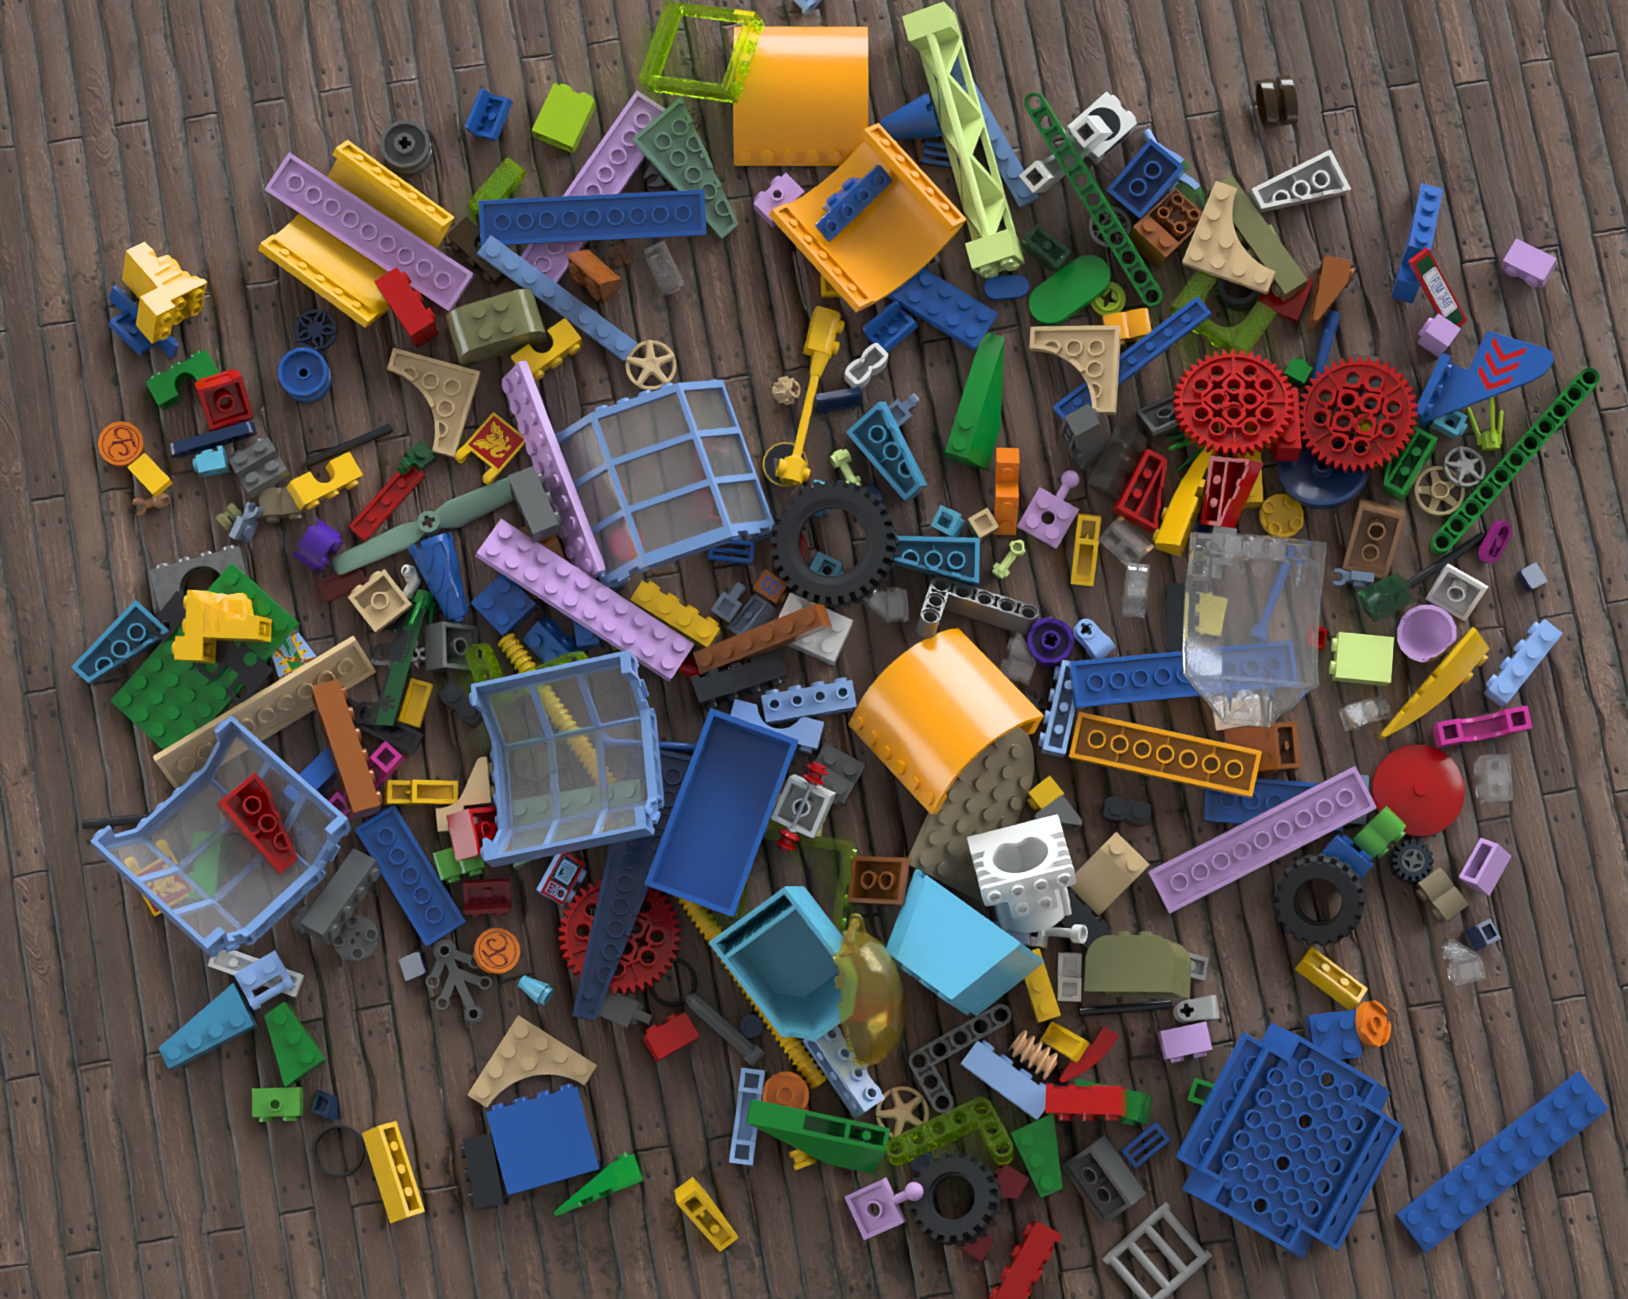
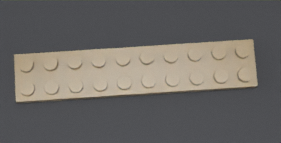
M352 636L157 753L153 758L175 789L180 786L182 787L194 772L200 771L205 766L217 743L214 730L222 720H226L232 715L262 742L315 710L311 698L312 686L339 679L341 687L345 686L346 690L376 673V670L355 637ZM237 736L222 765L247 751L250 747Z

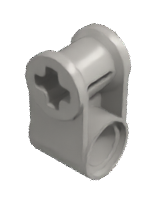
M1217 995L1181 1001L1173 1009L1174 1018L1180 1023L1220 1019ZM1184 1006L1185 1009L1190 1010V1013L1187 1016L1184 1013L1181 1014L1180 1010L1183 1009Z

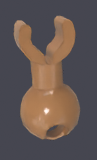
M162 492L156 498L154 496L147 500L140 497L135 498L132 504H141L143 508L137 509L136 514L139 516L143 515L148 508H166L169 505L170 498L167 493Z

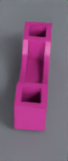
M1528 706L1506 709L1474 718H1459L1438 722L1432 726L1437 749L1523 733L1532 729Z
M387 741L369 757V762H367L368 769H372L375 775L376 783L373 784L376 791L405 761V758ZM341 789L330 798L329 802L349 820L351 816Z

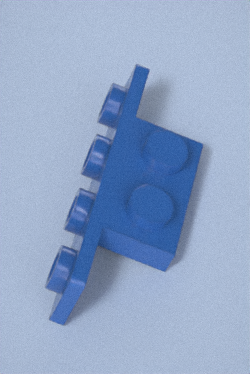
M876 165L862 179L853 177L846 180L842 184V189L837 194H832L826 200V204L822 207L826 214L815 224L817 230L827 241H831L892 182L891 177L881 165Z
M116 285L112 287L109 300L122 313L111 319L108 326L140 356L157 344L170 358H174L179 347L175 338L169 335L165 340H159L152 344L136 326L139 305H136L125 291L119 289Z

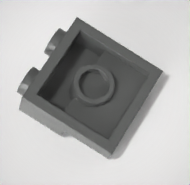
M268 437L256 439L252 446L245 450L236 451L233 457L228 459L250 498L290 476L289 471Z
M825 743L815 761L825 766V771L829 773L822 776L821 780L824 782V785L820 786L836 793L832 805L838 807L841 804L844 806L866 765Z

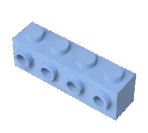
M1544 619L1540 623L1534 622L1527 631L1530 634L1525 641L1521 639L1513 649L1516 651L1511 658L1507 657L1499 666L1502 669L1497 676L1493 674L1485 685L1488 688L1483 694L1501 708L1510 701L1563 634L1547 620Z
M1062 660L1060 667H1055L1053 679L1057 680L1055 689L1051 688L1048 702H1052L1050 711L1046 710L1043 724H1047L1046 732H1041L1038 746L1042 747L1041 753L1064 758L1075 713L1069 670L1070 661Z
M843 677L834 679L833 683L824 684V681L811 683V687L807 688L796 685L788 687V691L779 692V689L765 691L766 695H761L765 722L767 725L796 721L802 716L814 718L854 711L857 708L852 680L847 681V678Z
M838 1026L815 1042L808 1041V1039L802 1040L854 1119L885 1099L881 1094L880 1088L869 1076L866 1067L861 1064L855 1055L854 1049L848 1045L842 1036Z
M983 1040L982 1043L976 1041L960 1065L1030 1117L1038 1120L1045 1110L1046 1085L1041 1082L1039 1085L1031 1080L1033 1076L1022 1068L1020 1071L1012 1066L1014 1062L1003 1054L1001 1057L993 1052L995 1048Z

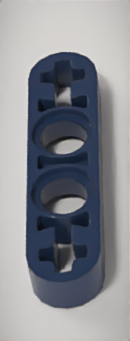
M243 422L173 442L168 445L171 458H180L253 437L257 432L254 422Z

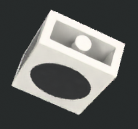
M1105 92L1067 126L1066 133L1071 138L1073 134L1070 130L1086 116H1099L1113 133L1087 155L1097 165L1135 131L1137 122L1135 116L1130 111L1126 112L1121 107V102L1116 96H1111L1108 92Z

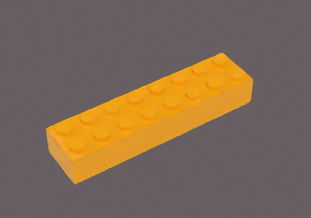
M1079 712L1069 758L1071 760L1252 799L1262 751Z

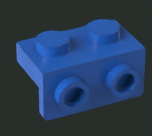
M481 88L471 113L467 118L465 129L475 138L497 142L513 101L508 97L492 95L486 89Z
M895 300L886 306L874 319L870 320L863 327V331L871 344L878 343L888 353L912 333L918 325L913 318L902 310L900 303Z
M548 617L537 621L522 639L548 667L562 665L571 654L578 650L574 640L570 636L565 635L559 629L558 624Z

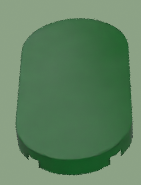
M1094 255L1078 257L1036 287L1029 299V308L1034 319L1044 325H1059L1104 294L1109 287L1111 278L1107 263Z

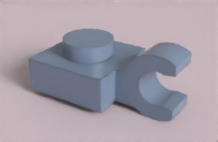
M914 393L903 403L897 398L888 406L899 428L912 418V414L909 411L920 403V399Z
M248 501L245 505L243 516H237L229 536L235 540L250 543L259 523L256 519L263 515L264 508L257 507L256 503Z
M1337 568L1334 569L1333 574H1339L1342 579L1341 581H1333L1332 586L1341 587L1347 582V584H1353L1354 588L1366 589L1367 586L1370 587L1374 582L1375 573L1353 570L1349 572Z
M737 582L729 595L723 591L711 608V612L730 624L742 607V603L738 599L745 592V586Z

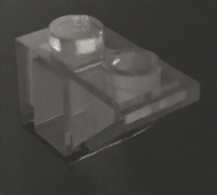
M1127 563L1121 599L1122 616L1145 618L1150 565Z
M901 587L888 588L887 592H879L875 589L872 592L874 596L869 599L867 597L862 598V604L885 623L909 620L907 590H902Z
M1017 632L1015 638L1010 637L1006 650L1010 651L1008 660L1003 658L1000 671L1012 683L1028 687L1036 661L1031 655L1022 634Z
M1385 696L1358 701L1338 710L1345 731L1360 729L1392 718L1390 705L1386 701Z
M1453 938L1444 941L1442 952L1444 958L1449 961L1448 977L1450 982H1454V986L1486 979L1480 955Z

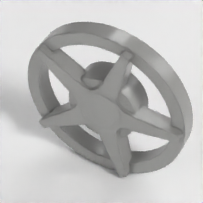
M1468 447L1454 448L1446 455L1443 462V470L1446 477L1458 487H1474L1485 475L1486 467L1483 457ZM1459 452L1460 459L1457 462H1448L1452 454ZM1464 452L1470 453L1475 459L1470 460L1466 458ZM1479 462L1481 467L1480 476L1474 470V464ZM1448 466L1455 468V472L1459 475L1458 480L1451 475ZM1469 475L1477 479L1472 483L1461 482L1463 477Z

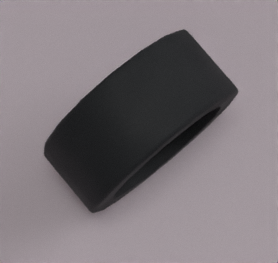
M1222 278L1219 279V297L1228 309L1245 311L1258 303L1261 292L1253 290L1249 296L1235 299L1230 297L1226 291L1230 281Z

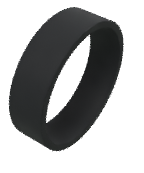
M332 1125L323 1129L316 1136L312 1145V1158L316 1167L322 1173L331 1177H345L354 1173L361 1166L365 1157L363 1138L355 1129L345 1125ZM334 1128H345L353 1132L358 1138L361 1146V1155L356 1166L349 1172L338 1175L332 1174L320 1165L316 1154L317 1144L327 1131Z

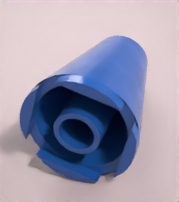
M929 93L921 95L881 119V126L895 141L942 136L940 125L936 124L938 123V117Z

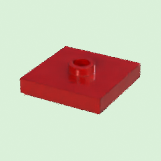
M1306 277L1308 279L1306 289L1285 302L1280 297L1277 298L1270 288L1268 294L1261 293V297L1255 306L1297 322L1314 280Z

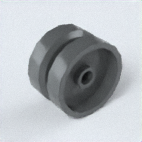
M409 120L397 121L389 125L382 134L380 141L381 152L389 169L395 174L404 177L417 176L424 172L431 164L433 157L432 145L425 129L418 123Z

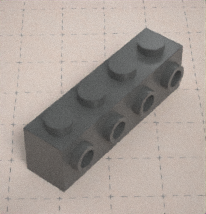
M353 848L300 924L307 934L328 945L339 935L345 921L351 918L357 904L365 898L369 887L380 876L382 869L376 859Z

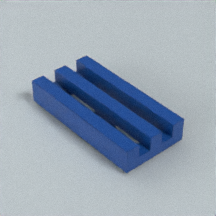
M926 141L922 164L952 169L950 162L927 159L928 156L949 159L948 153L929 150V148L947 151L945 144Z
M737 540L725 544L750 547V551L719 547L709 549L708 561L753 565L756 542ZM713 552L749 556V559L713 555Z
M1156 1121L1121 1149L1120 1152L1135 1170L1169 1143L1171 1139ZM1154 1129L1158 1130L1148 1141L1130 1155L1127 1151ZM1160 1136L1164 1138L1163 1141L1156 1145L1152 1150H1150L1137 1162L1133 1160V1158H1135L1139 1153H1141L1144 1149L1151 1145Z

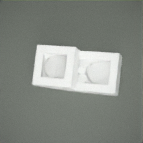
M1058 951L1057 1001L1081 1002V952Z

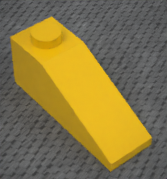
M694 1177L674 1190L679 1207L719 1252L738 1239L736 1232Z

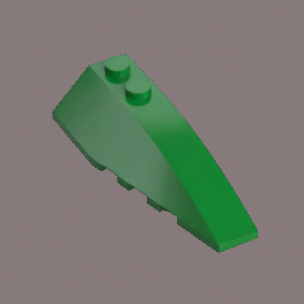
M988 332L978 345L944 455L946 459L985 471L988 470L1001 426L1005 338Z

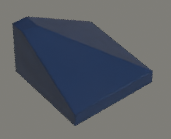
M317 1090L310 1113L337 1121V1096Z

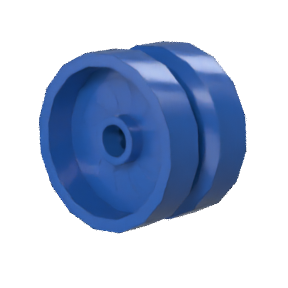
M307 347L295 348L286 353L278 367V379L286 393L295 401L314 403L322 399L330 390L332 373L323 356L316 350Z

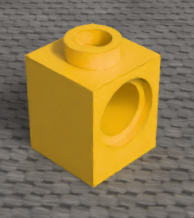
M1049 775L1027 793L1029 798L1027 802L1034 811L1037 809L1040 811L1060 795H1064V792Z

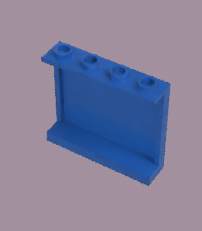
M567 1084L558 1087L559 1092L550 1094V1091L546 1090L536 1093L537 1098L527 1100V1096L513 1100V1105L505 1107L504 1103L490 1107L491 1111L486 1112L508 1195L601 1169L583 1109L579 1087Z

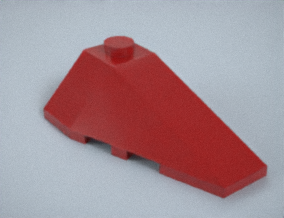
M256 772L215 804L227 820L279 874L298 859L281 820V815L274 803L271 790Z

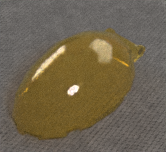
M855 913L849 917L848 930L842 931L843 937L839 953H834V965H838L839 976H835V988L841 991L842 1001H838V1008L849 1052H854L856 1056L852 1061L858 1070H865L886 1060L899 1044L906 1020L903 981L895 959L880 941L866 933L862 916Z

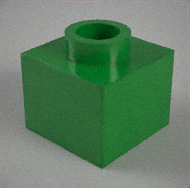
M1292 357L1283 376L1288 377L1287 382L1301 389L1312 367L1308 366L1309 363L1307 361Z

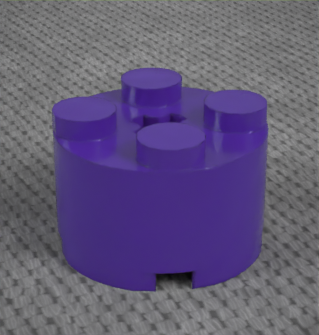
M318 519L316 520L318 526L315 527L312 524L297 544L300 547L299 552L293 551L292 556L314 572L318 570L323 572L330 563L328 557L332 552L336 554L342 547L343 542L340 533Z
M1047 617L1037 621L1030 629L1026 639V650L1029 657L1041 667L1060 665L1062 660L1068 658L1073 648L1074 636L1072 630L1065 622L1055 618ZM1046 638L1050 641H1055L1053 647L1045 644Z

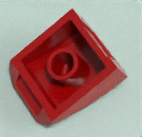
M227 370L201 378L195 383L210 432L249 422L254 418L244 381L238 370Z

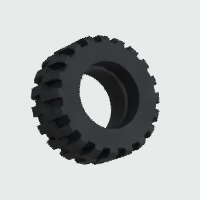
M1319 854L1318 856L1308 855L1301 860L1298 859L1293 862L1282 874L1274 891L1275 901L1273 904L1274 909L1277 911L1276 917L1278 922H1282L1284 925L1283 929L1287 934L1289 932L1293 934L1295 940L1306 941V944L1311 946L1314 944L1327 946L1328 943L1335 944L1340 942L1342 938L1349 936L1354 928H1356L1364 912L1366 897H1364L1365 889L1359 880L1360 876L1357 872H1353L1351 865L1347 862L1343 863L1339 861L1340 858L1335 856L1327 857L1326 854ZM1316 878L1328 880L1340 891L1342 898L1341 908L1332 919L1316 921L1307 917L1299 908V890L1309 880Z

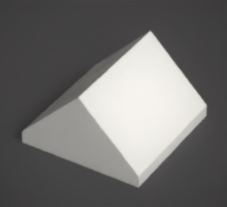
M1447 564L1440 571L1425 599L1466 622L1488 586Z

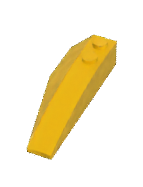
M1206 447L1203 449L1180 482L1169 507H1164L1160 519L1163 520L1161 528L1154 532L1152 539L1155 541L1156 549L1182 557L1194 522L1204 501L1210 456H1214L1213 449L1206 453ZM1220 452L1216 457H1221L1222 452Z
M1474 627L1461 637L1377 737L1378 739L1383 740L1421 718L1443 701L1461 682L1466 684L1474 675L1471 672L1476 665L1480 667L1486 661L1488 656L1485 654L1490 649Z

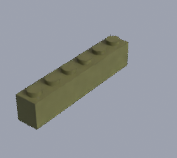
M1230 175L1222 180L1221 183L1237 188L1232 217L1234 229L1240 243L1253 259L1276 273L1270 287L1273 294L1285 302L1306 289L1308 279L1234 177ZM1213 186L1209 188L1208 198L1211 194Z

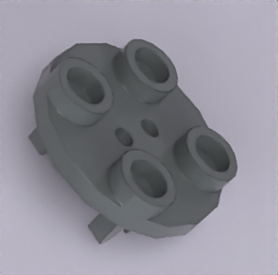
M353 914L350 919L345 921L339 935L332 940L335 951L342 958L349 961H362L369 958L375 952L379 944V932L376 925L369 918Z

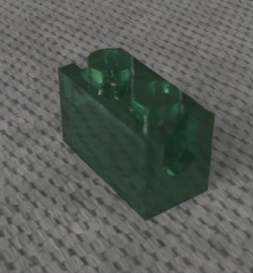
M1038 223L1023 238L1021 247L1053 274L1059 271L1064 262L1067 263L1072 252Z
M1398 572L1357 592L1363 611L1375 622L1416 602L1414 596L1407 590L1411 588L1410 583Z

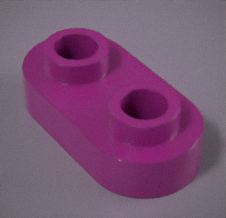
M1496 520L1491 525L1479 547V557L1483 562L1493 564L1499 560L1512 534V527L1509 522Z

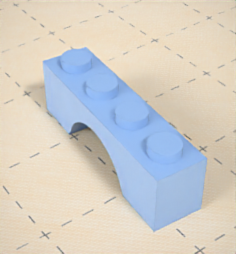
M735 699L731 711V716L798 739L797 747H799L798 750L811 754L812 751L817 752L824 727V722L802 716L793 726L785 729H776L768 726L761 719L756 704Z
M741 1068L729 1163L753 1166L758 1129L746 1123L750 1100H762L764 1070Z

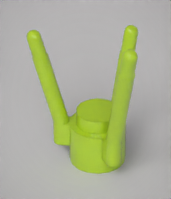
M1494 397L1490 398L1489 404L1490 430L1484 431L1483 436L1479 432L1471 408H1466L1477 439V446L1482 445L1483 451L1500 449V444H1502L1504 411H1499L1497 430H1495Z

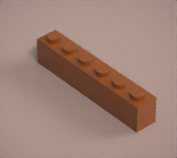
M813 604L693 654L700 675H705L708 671L714 669H721L723 671L730 664L745 662L752 657L768 653L828 629L832 625L825 605Z
M339 679L312 686L311 698L351 819L356 820L379 813L383 799L380 791L375 790L373 784L376 783L375 775L372 769H368L366 763L369 762L368 754L365 748H361L359 742L362 741L359 728L354 727L353 720H355L352 707L347 706L346 700L348 695L345 686L341 687Z

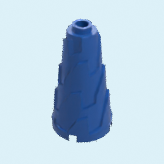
M451 532L420 542V546L416 547L414 544L408 547L410 555L413 557L423 579L437 600L445 619L453 623L465 621V616L468 615L467 611L469 609L463 592L462 578L459 572V564Z

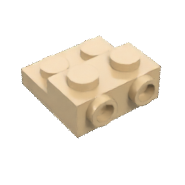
M385 569L381 572L373 573L367 583L363 586H356L351 591V595L348 596L376 634L413 607Z

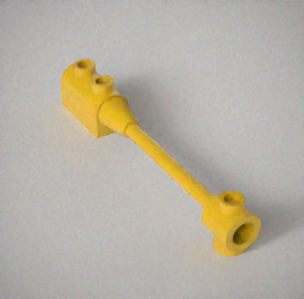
M816 306L812 312L803 354L811 356V377L793 454L784 459L780 458L775 472V476L780 477L782 483L791 486H801L802 481L807 482L810 475V469L806 468L807 462L801 458L819 378H821L832 354L837 355L840 342L835 341L837 333H842L845 321L840 320L841 314L839 312L821 306Z

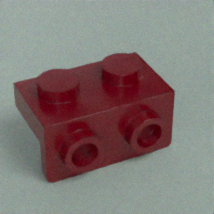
M510 878L463 881L465 915L470 914L472 917H479L483 914L493 913L495 916H502L511 912Z

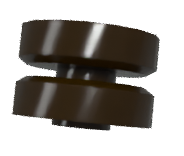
M1279 76L1274 83L1269 78L1257 80L1255 88L1256 104L1263 128L1277 127L1279 120L1283 125L1296 124L1298 121V102L1291 76Z

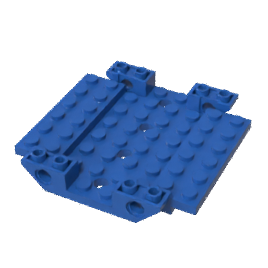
M1270 1023L1261 1041L1242 1032L1175 1158L1193 1167L1182 1190L1216 1210L1233 1217L1262 1234L1261 1236L1303 1259L1314 1238L1339 1251L1404 1125L1381 1111L1390 1092L1379 1082L1299 1035ZM1325 1073H1329L1332 1078L1328 1086H1324L1321 1083V1077ZM1306 1114L1309 1117V1125L1302 1128L1299 1125V1118ZM1284 1156L1287 1159V1166L1285 1169L1279 1170L1276 1162L1279 1157ZM1262 1198L1265 1202V1207L1262 1211L1257 1212L1254 1208V1203L1257 1199Z

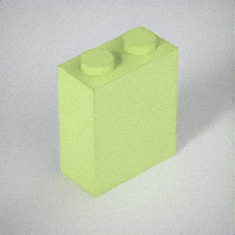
M1338 632L1335 638L1331 640V652H1334V660L1330 661L1329 674H1332V681L1388 686L1391 683L1394 637Z

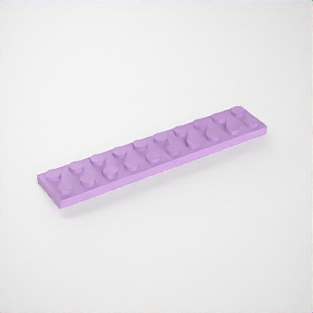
M636 91L563 196L621 194L646 158L631 142V139L666 108ZM587 241L529 244L521 258L558 284L569 269L567 255L581 251Z
M290 152L264 189L386 271L390 272L396 267L401 273L405 271L412 281L409 284L412 288L417 289L421 294L449 312L452 311L475 276L474 273Z
M527 361L518 362L501 379L502 388L508 396L510 409L516 417L518 430L524 438L526 451L532 459L536 473L541 472L545 485L542 487L545 493L549 492L554 504L551 507L553 512L558 511L562 524L559 525L560 534L558 535L562 538L566 556L570 559L572 565L595 579L606 570L528 363Z
M503 519L498 522L476 553L475 557L620 651L629 650L640 664L670 682L694 646L693 642L538 542L534 543L532 538Z
M1356 766L1147 872L1170 914L1377 807Z

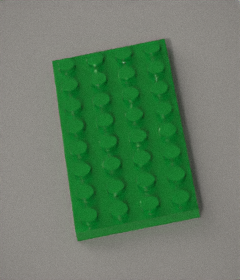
M231 563L207 590L226 595L244 593L252 602L254 616L272 619L271 642L234 641L237 649L240 647V643H242L251 651L247 652L243 657L245 664L248 666L254 665L257 657L266 663L300 625L299 622L234 563ZM180 625L168 640L160 643L110 700L163 750L219 717L233 701L228 696L227 689L239 675L227 665L215 680H209L197 670L198 663L174 660L172 644L175 641V636H185ZM216 660L215 664L204 663V670L207 673L212 674L217 671L218 663ZM242 683L237 684L233 690L234 695L237 697L246 685Z

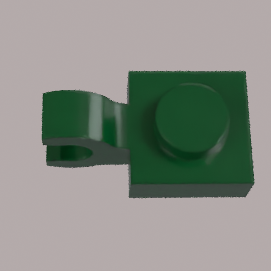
M421 440L405 452V458L399 462L401 466L397 468V471L402 476L406 475L413 468L420 472L433 463L437 455Z

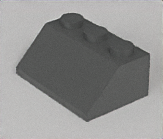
M1105 1135L1061 1165L1063 1171L1101 1224L1123 1212L1146 1194Z

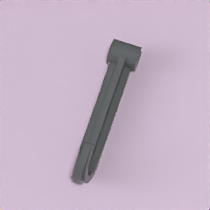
M692 993L687 995L685 1000L687 1005L743 1055L742 1058L753 1068L766 1055L756 1044L752 1045L701 998Z

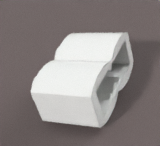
M878 343L870 345L863 352L861 358L849 364L845 371L844 380L852 388H864L869 383L871 376L877 375L885 368L888 362V353Z

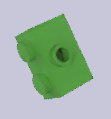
M303 1088L252 1089V1117L259 1118V1122H273V1117H282V1121H297L298 1116H303Z

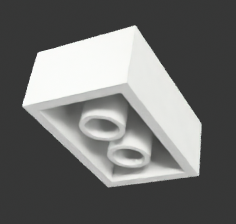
M789 593L779 618L815 603ZM826 609L832 627L790 643L787 646L834 666L851 630L853 620Z

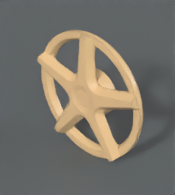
M647 340L641 342L632 349L626 358L627 375L636 386L642 389H660V386L669 383L675 375V355L667 345L659 341ZM653 345L662 347L669 354L658 358L655 357ZM646 346V357L644 359L632 357L639 348ZM672 361V372L667 379L660 366ZM630 364L642 368L637 381L631 374ZM650 375L656 376L662 382V384L657 386L643 385Z
M1443 466L1430 467L1424 470L1415 481L1413 492L1416 502L1429 515H1449L1455 512L1463 503L1465 488L1461 487V497L1459 502L1456 501L1449 494L1450 489L1456 485L1450 481H1441L1437 470H1443ZM1448 468L1449 472L1458 480L1459 475L1454 470ZM1430 472L1432 485L1419 486L1423 476ZM1419 493L1431 495L1432 499L1429 508L1422 503ZM1441 500L1453 506L1448 511H1436Z
M904 1086L895 1087L883 1094L884 1098L890 1094L892 1095L894 1108L880 1111L885 1099L877 1104L876 1118L879 1126L885 1127L881 1118H894V1134L890 1132L889 1136L899 1140L913 1138L922 1132L929 1117L928 1105L924 1097L915 1089ZM898 1091H908L917 1097L908 1103H903ZM921 1102L925 1112L923 1122L912 1114V1111ZM906 1122L919 1128L912 1134L900 1136Z

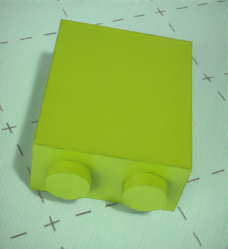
M553 83L532 128L533 137L575 154L596 108L595 100L585 92L579 94L572 91L573 89L566 84L558 85Z

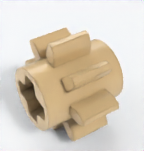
M788 376L778 378L779 382L774 383L772 389L774 398L779 404H794V399L799 398L801 392L799 383L794 378L789 379Z

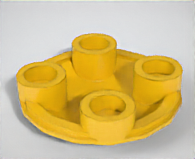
M1275 494L1264 501L1259 511V518L1263 529L1269 535L1277 538H1288L1295 535L1303 527L1304 513L1301 505L1288 495Z

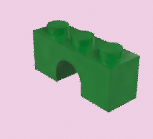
M207 350L198 351L192 354L190 359L185 362L174 363L166 372L155 373L146 384L158 406L163 411L182 401L178 388L184 379L193 378L198 381L201 378L219 374V371Z

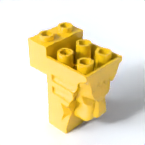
M145 242L126 250L122 280L140 299L136 326L152 344L159 340H165L171 335L172 325H177L182 320L190 316H196L202 311L207 282L205 279H200L197 276L191 277L186 271L183 272L177 261L169 255L157 258L154 250Z
M187 590V595H185L183 601L184 609H186V619H183L182 630L185 636H175V641L172 644V654L174 655V660L188 663L215 664L216 641L271 642L272 619L254 616L252 602L244 593L226 595L210 591Z

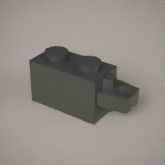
M611 989L606 994L598 1016L628 1029L631 1024L636 1025L638 1020L649 1025L653 1018L652 1015L642 1011L644 1005L636 1001V995L626 991L625 996L618 992L616 996H613Z

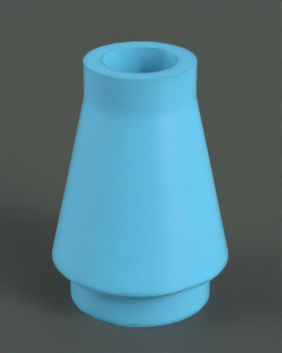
M526 975L518 983V987L538 1005L542 1004L545 1006L554 993V989L550 988V984Z

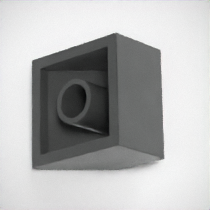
M450 622L426 625V671L439 673L479 671L478 626Z

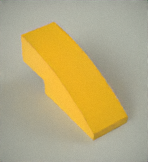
M1077 514L1071 584L1094 586L1101 524L1100 515Z
M387 780L384 782V805H452L458 801V781Z

